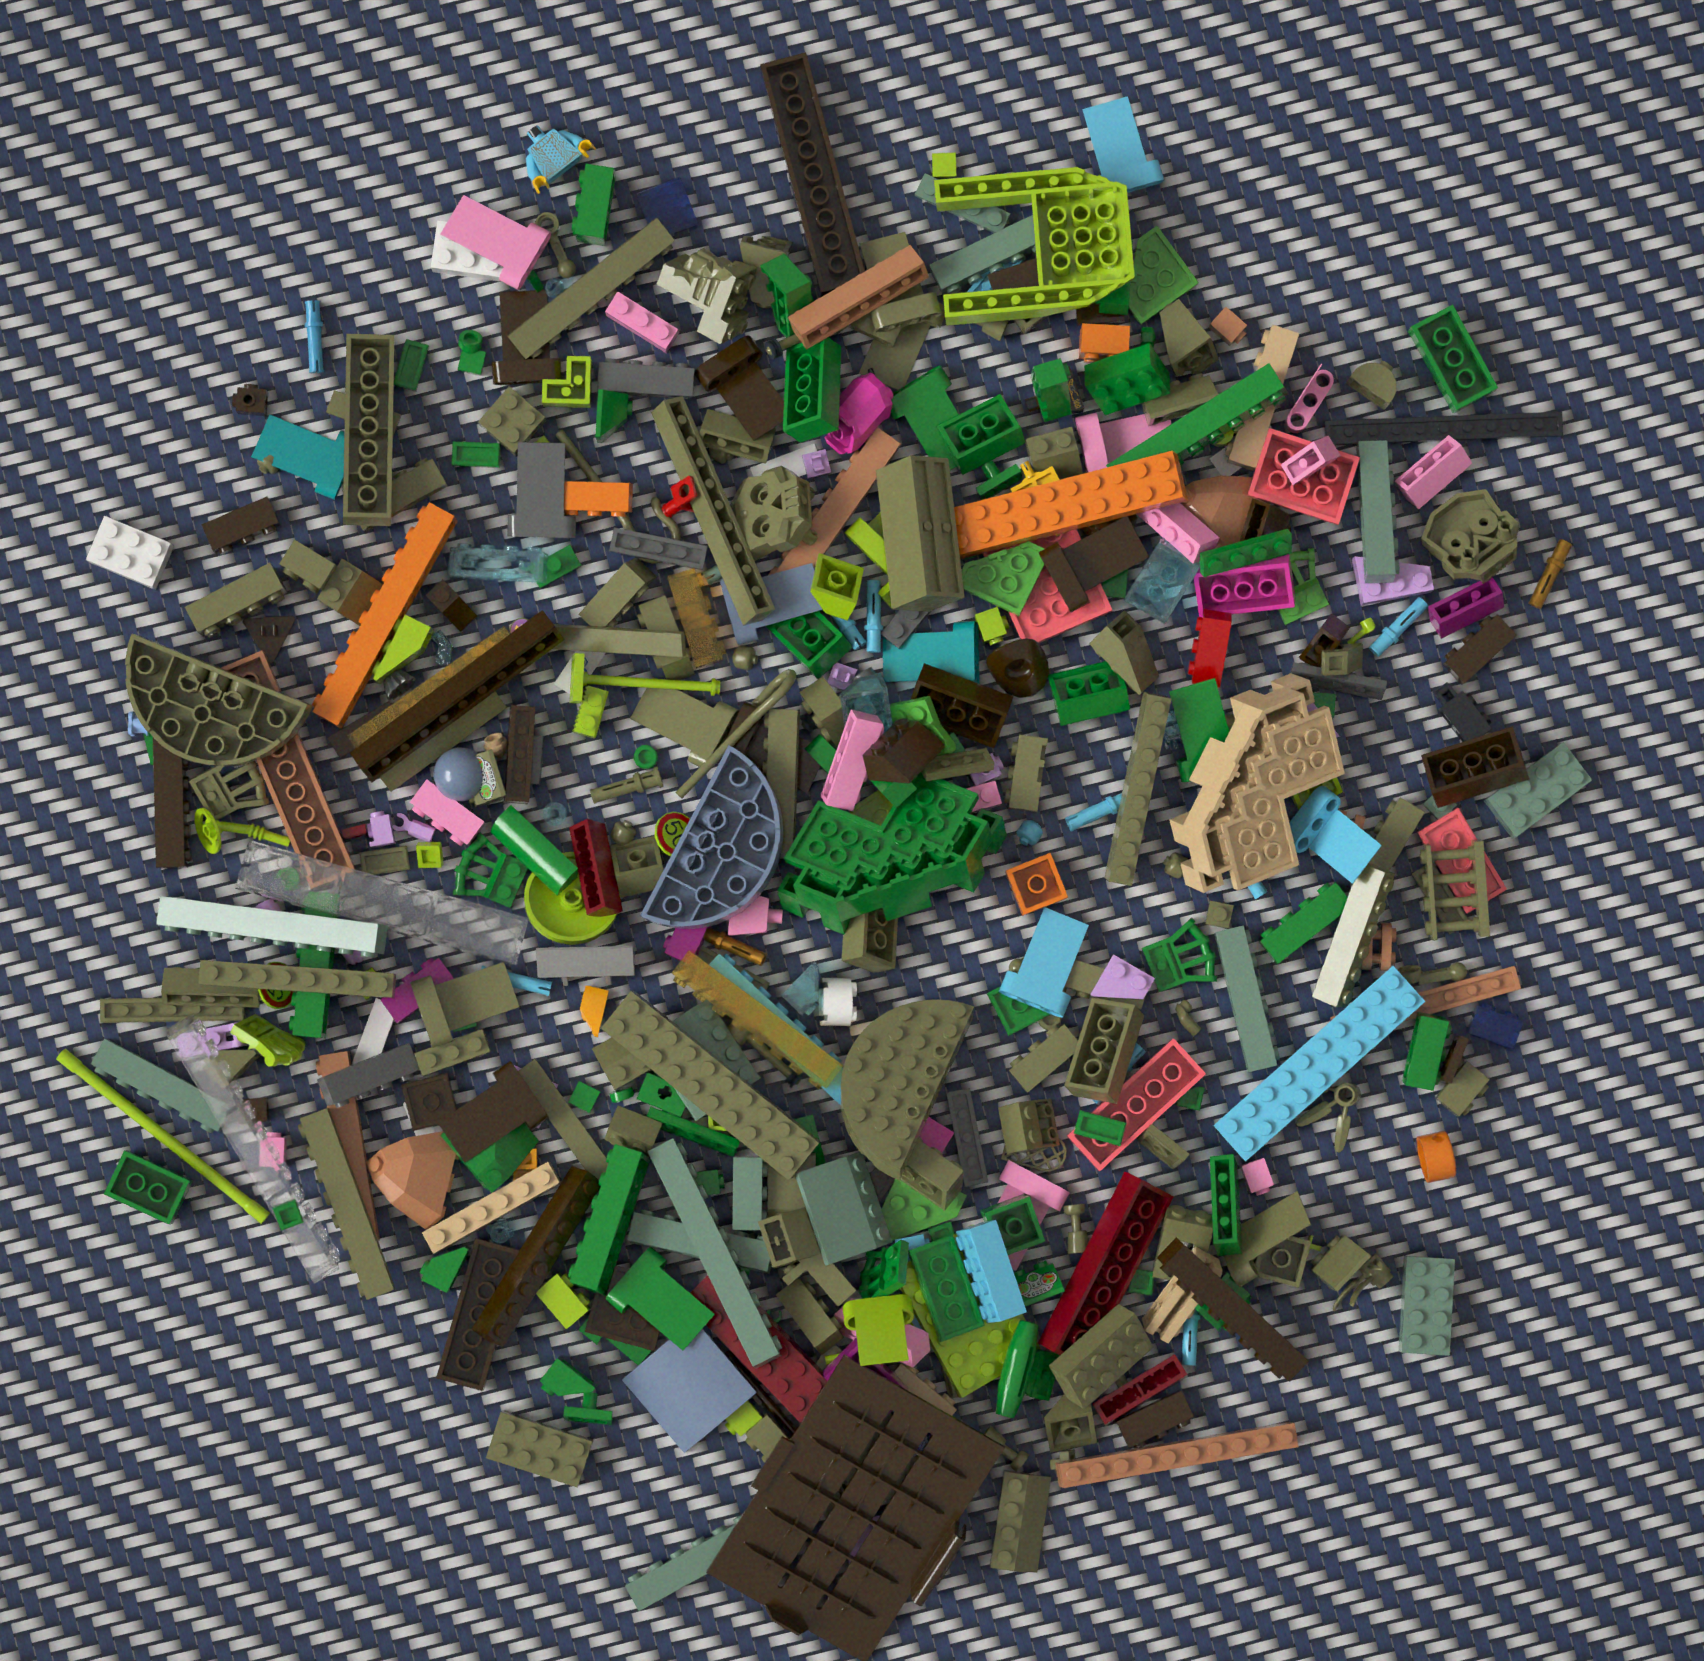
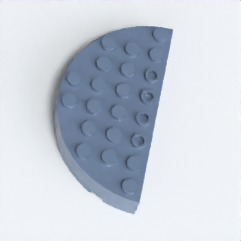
M728 745L640 915L648 921L677 929L705 928L731 919L749 907L765 890L775 873L783 845V819L778 799L769 781L758 767L730 745Z

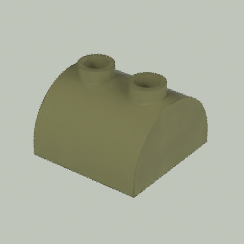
M1381 361L1380 364L1366 363L1359 366L1345 383L1383 410L1387 408L1396 393V380L1392 373L1393 367L1385 361Z

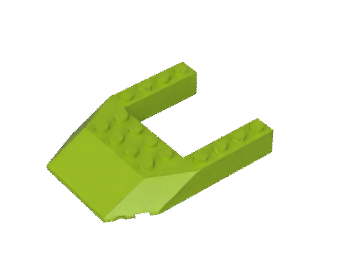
M1078 167L934 180L937 212L1032 203L1039 286L944 294L946 326L1037 318L1087 307L1135 279L1127 185L1109 181L1105 177L1090 174Z

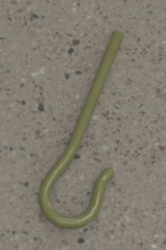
M564 430L559 431L556 437L561 443H565V449L590 482H602ZM653 497L651 499V506L655 515L669 528L672 539L681 541V531L677 523L671 517L664 515L659 498ZM626 513L625 517H617L625 530L635 531ZM640 558L641 560L646 561V562L651 563V564H653V563H663V562H658V561H653V560H648V559Z
M787 669L780 673L751 702L759 707L675 792L681 799L723 757L728 745L733 747L768 710L783 698L796 680V672L794 670Z

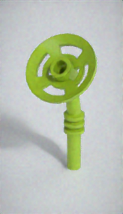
M199 808L195 812L194 821L197 835L203 847L211 854H216L220 851L221 834L223 831L248 834V837L253 836V839L258 837L259 841L264 839L289 847V837L267 831L265 827L260 828L259 825L255 827L253 823L246 825L219 822L205 808ZM203 815L207 818L205 824H203Z

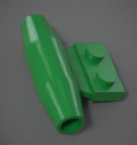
M1020 1320L1008 1345L998 1383L996 1414L1015 1418L1025 1394L1032 1398L1050 1400L1055 1376L1049 1365L1060 1355L1041 1349L1036 1350L1038 1324Z

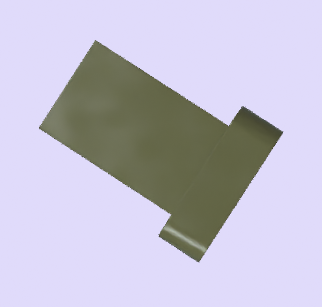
M905 232L859 243L867 270L909 246ZM919 283L871 311L870 314L875 331L885 332L937 318L942 312L936 293L923 294L921 284Z
M939 303L942 312L939 317L902 327L893 347L873 339L859 374L866 375L868 374V369L873 368L876 378L883 384L897 390L905 386L930 326L935 328H941L945 318L944 305Z
M646 688L630 719L690 749L688 761L700 767L727 739L740 710L723 701H719L712 708L676 689Z
M504 962L435 986L431 975L410 982L433 1048L452 1042L453 1038L450 1032L452 1030L519 1008Z
M1298 1191L1241 1224L1242 1254L1224 1255L1229 1272L1239 1287L1259 1277L1254 1258L1311 1225Z

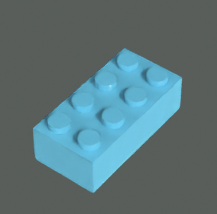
M997 1221L981 1222L956 1231V1244L959 1250L963 1251L965 1257L963 1264L966 1272L971 1275L973 1281L971 1287L974 1295L978 1296L982 1319H985L986 1323L1001 1322L1026 1313L1027 1311Z

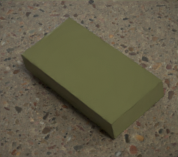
M407 846L359 853L363 877L411 870Z

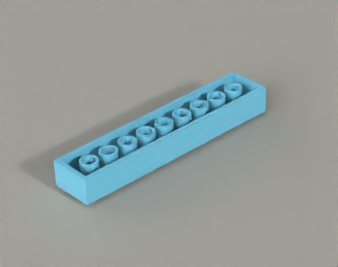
M1392 966L1213 1126L1246 1162L1423 1005L1425 1000L1399 971Z

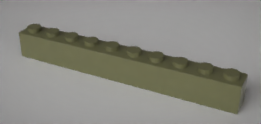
M683 396L663 400L651 414L680 481L687 476L693 477L697 497L691 500L690 504L743 626L763 621L775 610V607ZM686 484L683 486V488L686 492V495H688L689 486Z

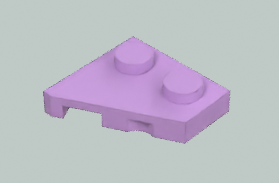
M1112 955L1090 995L1093 997L1144 999L1155 978L1119 957Z

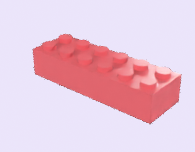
M1173 1038L1123 1083L1117 1104L1103 1101L1091 1112L1092 1114L1127 1123L1121 1146L1074 1134L1075 1128L1066 1136L1098 1171H1101L1206 1073Z

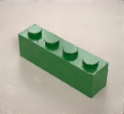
M1328 882L1317 890L1319 895L1313 900L1310 897L1306 898L1298 905L1300 907L1299 911L1295 914H1292L1290 911L1279 920L1282 924L1276 929L1271 926L1261 934L1263 939L1259 943L1275 964H1279L1342 914L1348 897L1336 882L1332 885Z
M1234 1154L1210 1156L1213 1244L1218 1256L1242 1254L1238 1164Z

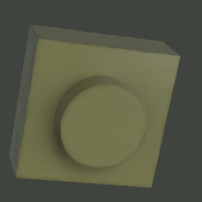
M1209 901L1205 924L1229 929L1234 905Z

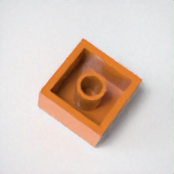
M1082 323L1079 339V359H1084V363L1090 364L1128 351L1130 326Z
M1051 853L1005 871L1022 916L1068 898Z

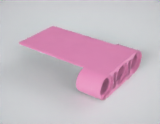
M465 195L461 198L440 233L442 236L504 267L499 280L517 290H520L551 237L550 231L533 222L528 227H525Z
M1321 365L1286 417L1285 426L1292 433H1299L1305 429L1333 385V375L1327 370H1319ZM1319 376L1326 377L1328 386L1320 387L1316 382V378ZM1305 396H1312L1315 399V406H1306L1303 398ZM1300 416L1303 421L1302 426H1293L1291 417Z
M1097 413L1075 417L1086 472L1107 468V464L1171 425V420L1148 426L1144 414L1099 424Z
M1008 1160L999 1177V1180L1007 1183V1186L998 1203L1025 1193L1030 1196L1039 1225L1042 1223L1049 1207L1061 1211L1070 1194L1065 1189ZM1027 1249L1008 1255L1013 1270H1017Z

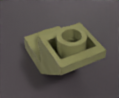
M1339 644V649L1322 650L1321 674L1324 676L1346 675L1362 668L1363 644Z

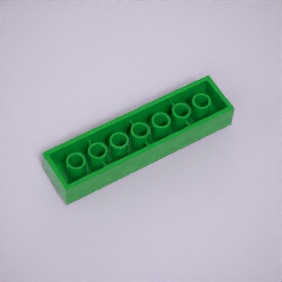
M1268 363L1106 466L1111 467L1169 451H1174L1178 454L1179 463L1182 466L1184 459L1189 456H1198L1204 452L1205 449L1203 447L1210 443L1213 445L1219 443L1225 438L1224 434L1231 430L1233 432L1238 431L1245 426L1244 422L1251 417L1256 419L1266 412L1264 409L1272 404L1274 407L1286 400L1285 396L1289 393L1270 363Z

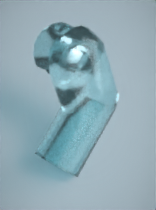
M438 630L431 638L439 646L437 656L435 657L436 663L444 666L448 665L452 660L454 646L443 632Z

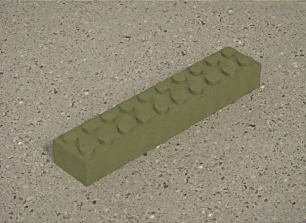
M632 990L601 1027L604 1032L787 1180L791 1179L820 1143L818 1138L636 991Z

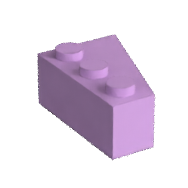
M1355 556L1352 559L1361 606L1431 593L1434 590L1430 566L1399 562L1400 571L1399 574H1396L1393 583H1365L1363 557Z

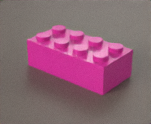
M1290 554L1203 577L1200 573V563L1194 564L1193 577L1199 617H1202L1203 609L1240 614L1295 607V590Z

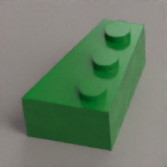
M783 253L760 265L761 271L769 279L766 289L768 292L772 291L775 302L771 303L777 328L788 338L795 334L788 317L813 303L814 300L811 295V279L807 274H803Z
M1061 358L1033 366L1030 378L1044 422L1072 414L1068 386L1071 375L1067 363L1063 364Z

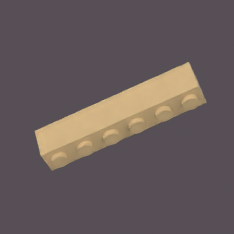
M1273 324L1270 330L1265 329L1261 343L1265 344L1262 353H1257L1254 362L1257 370L1270 363L1283 384L1299 333ZM1273 404L1264 409L1266 412L1256 419L1251 417L1244 422V427L1234 432L1236 434L1233 443H1228L1225 455L1229 456L1227 463L1252 471L1256 469L1275 410Z
M546 1162L427 1229L422 1234L433 1254H438L559 1186L561 1181L552 1164Z

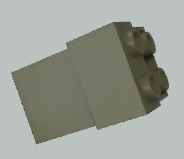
M704 247L690 256L683 254L664 263L656 285L704 310L697 332L719 344H723L740 334L742 335L748 326L746 320L749 313L744 311L743 308L748 300L746 296L748 289L755 282L756 277L754 274L757 267L736 260L732 263L724 257H716Z

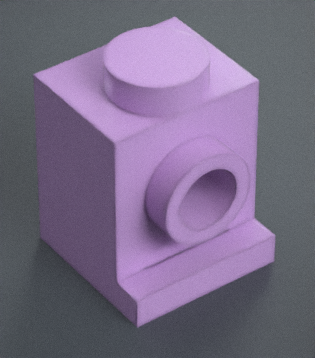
M993 753L990 754L994 761V770L988 773L969 774L974 786L984 784L1002 775L1000 770H1003L1004 767L999 756L994 758Z
M384 811L370 813L371 823L367 824L369 838L374 839L373 842H369L370 847L376 848L396 844L391 816L389 814L385 815Z

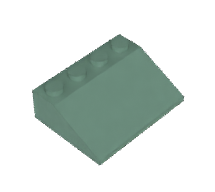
M708 998L673 1020L676 1025L749 1084L752 1085L760 1079ZM676 1090L695 1121L706 1115L705 1112Z
M860 1152L795 1173L825 1266L892 1243L864 1156Z

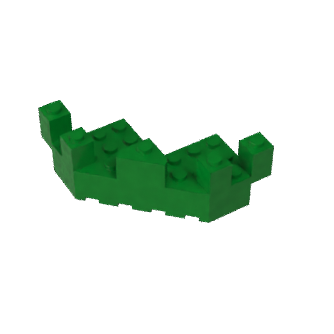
M921 772L911 781L917 789L897 808L892 806L881 826L836 807L827 806L824 802L818 800L784 857L786 863L803 870L799 876L788 872L779 886L777 893L782 909L804 918L808 909L817 911L821 915L824 927L844 935L850 919L882 908L886 921H890L932 907L929 892L950 885H956L974 893L985 874L981 859L986 851L997 854L1007 836L1003 817L982 808L977 817L971 815L970 813L979 800L977 793L942 779L926 781Z

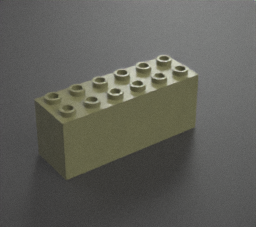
M910 455L876 470L892 609L930 612L965 598L948 458Z

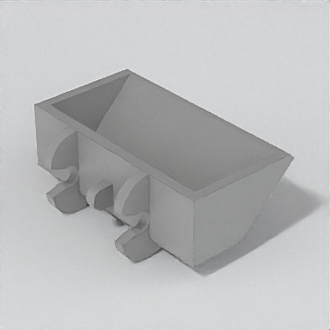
M634 946L536 948L538 978H562L563 986H568L569 977H606V985H611L612 976H635Z

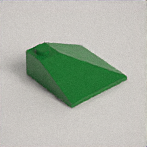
M523 1123L465 1162L464 1165L485 1189L493 1193L514 1173L539 1140ZM443 1132L440 1135L442 1139L464 1163V1161L462 1160V1158L460 1157V1155L458 1154V1152L456 1151L448 1137Z

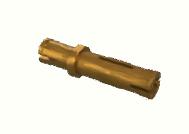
M1559 539L1551 557H1548L1546 560L1548 564L1528 604L1538 609L1542 608L1560 570H1563L1565 567L1563 563L1572 547L1571 543Z
M707 928L703 937L704 941L715 945L716 949L721 950L722 948L759 966L764 964L767 953L727 936V932H719L712 928Z

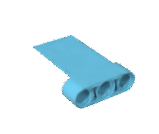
M1128 96L1082 109L1101 171L1100 176L1107 178L1109 181L1127 185V193L1165 181L1159 160L1148 162L1146 160Z
M1319 786L1312 792L1290 821L1296 852L1302 853L1310 848L1353 884L1382 845L1338 810L1341 801L1336 794L1326 786Z
M1044 907L1018 974L1007 971L999 992L1046 1013L1063 1018L1071 996L1062 991L1089 925Z

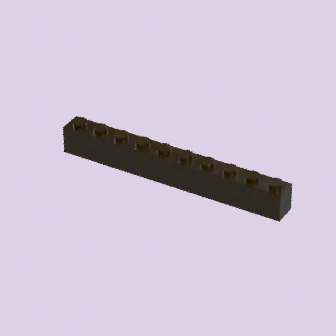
M543 610L351 751V756L371 783L565 639Z

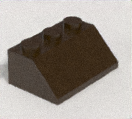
M906 718L898 719L862 755L868 779L873 781L910 783L945 746L941 740L919 721Z

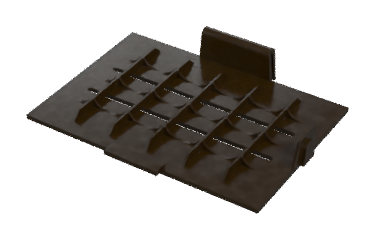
M844 1354L791 1439L789 1440L781 1436L755 1477L751 1487L758 1491L706 1573L764 1605L771 1620L782 1628L798 1636L806 1631H810L857 1659L867 1661L909 1595L911 1594V1600L916 1605L923 1606L935 1586L941 1582L954 1562L959 1549L966 1540L967 1525L964 1524L959 1532V1518L998 1460L1005 1446L868 1367L860 1366L859 1362ZM893 1410L894 1414L885 1428H880L879 1426L887 1413ZM875 1432L880 1433L861 1464L857 1463V1460ZM931 1432L933 1435L924 1449L920 1451L918 1447L927 1433ZM917 1454L919 1457L901 1485L897 1486L895 1484L913 1455ZM852 1468H857L858 1470L840 1498H834ZM891 1489L895 1490V1494L876 1522L873 1520V1517ZM830 1502L834 1503L835 1506L815 1535L812 1533V1530ZM868 1525L874 1526L855 1556L850 1555ZM807 1538L813 1539L794 1570L791 1569L789 1566ZM846 1559L850 1560V1564L832 1591L828 1590V1587ZM786 1572L789 1573L790 1576L785 1584L779 1586L778 1584ZM824 1594L828 1595L823 1606L817 1608L816 1606Z

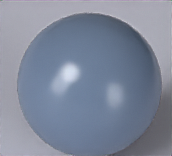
M458 747L450 749L440 756L434 768V781L438 790L444 796L455 801H467L474 798L482 784V769L475 756L478 753L468 748Z

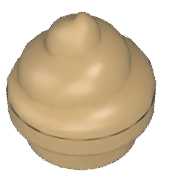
M501 733L487 736L484 739L485 751L492 749L494 756L502 758L507 749V739Z

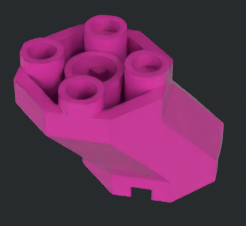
M873 373L860 375L853 379L840 394L838 430L825 436L827 444L838 454L852 453L858 450L880 423L890 417L893 393Z

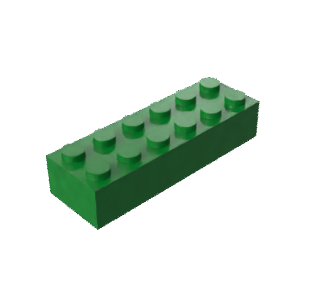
M307 891V896L302 897L301 910L305 911L306 915L338 919L340 896L331 893ZM309 945V949L297 948L296 958L300 959L299 967L333 969L335 948L331 947V952L316 950L317 945ZM293 992L291 1006L295 1007V1014L290 1016L289 1030L293 1031L292 1035L326 1039L330 994Z
M617 1144L614 1145L613 1149L609 1150L606 1159L608 1163L606 1172H602L599 1179V1186L601 1188L599 1194L595 1195L592 1200L591 1208L593 1212L591 1218H587L585 1222L584 1232L586 1233L583 1241L578 1243L576 1263L572 1264L569 1270L568 1277L571 1278L570 1283L575 1286L606 1296L651 1160L644 1153Z

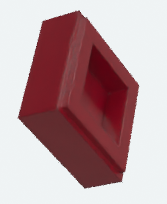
M366 824L341 830L343 838L346 840L368 835Z

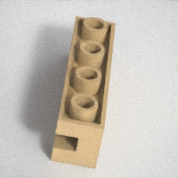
M1195 1246L1192 1252L1221 1277L1222 1268L1220 1260ZM1175 1276L1172 1277L1142 1318L1144 1330L1151 1335L1155 1331L1158 1332L1160 1339L1168 1344L1173 1337L1178 1336L1186 1319L1192 1317L1198 1304L1191 1298L1194 1295L1191 1290L1185 1292L1175 1283L1178 1280Z

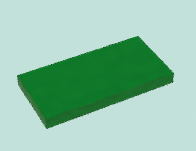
M953 1235L908 1250L909 1258L939 1342L985 1326Z

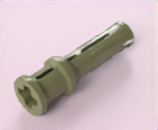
M657 766L652 771L642 774L637 772L632 778L590 789L593 803L596 804L635 791L644 793L646 789L656 786L662 788L664 785Z

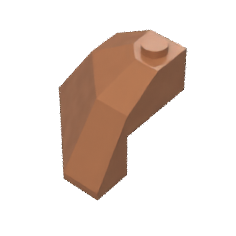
M1220 475L1193 481L1185 486L1188 501L1181 502L1180 504L1220 537L1216 548L1240 541L1253 498L1247 496L1253 477Z
M443 1131L407 1137L382 1148L366 1161L373 1182L390 1204L424 1229L431 1228L445 1215L446 1207L443 1205L446 1193L451 1191L454 1174H452L454 1161L459 1158L440 1136Z

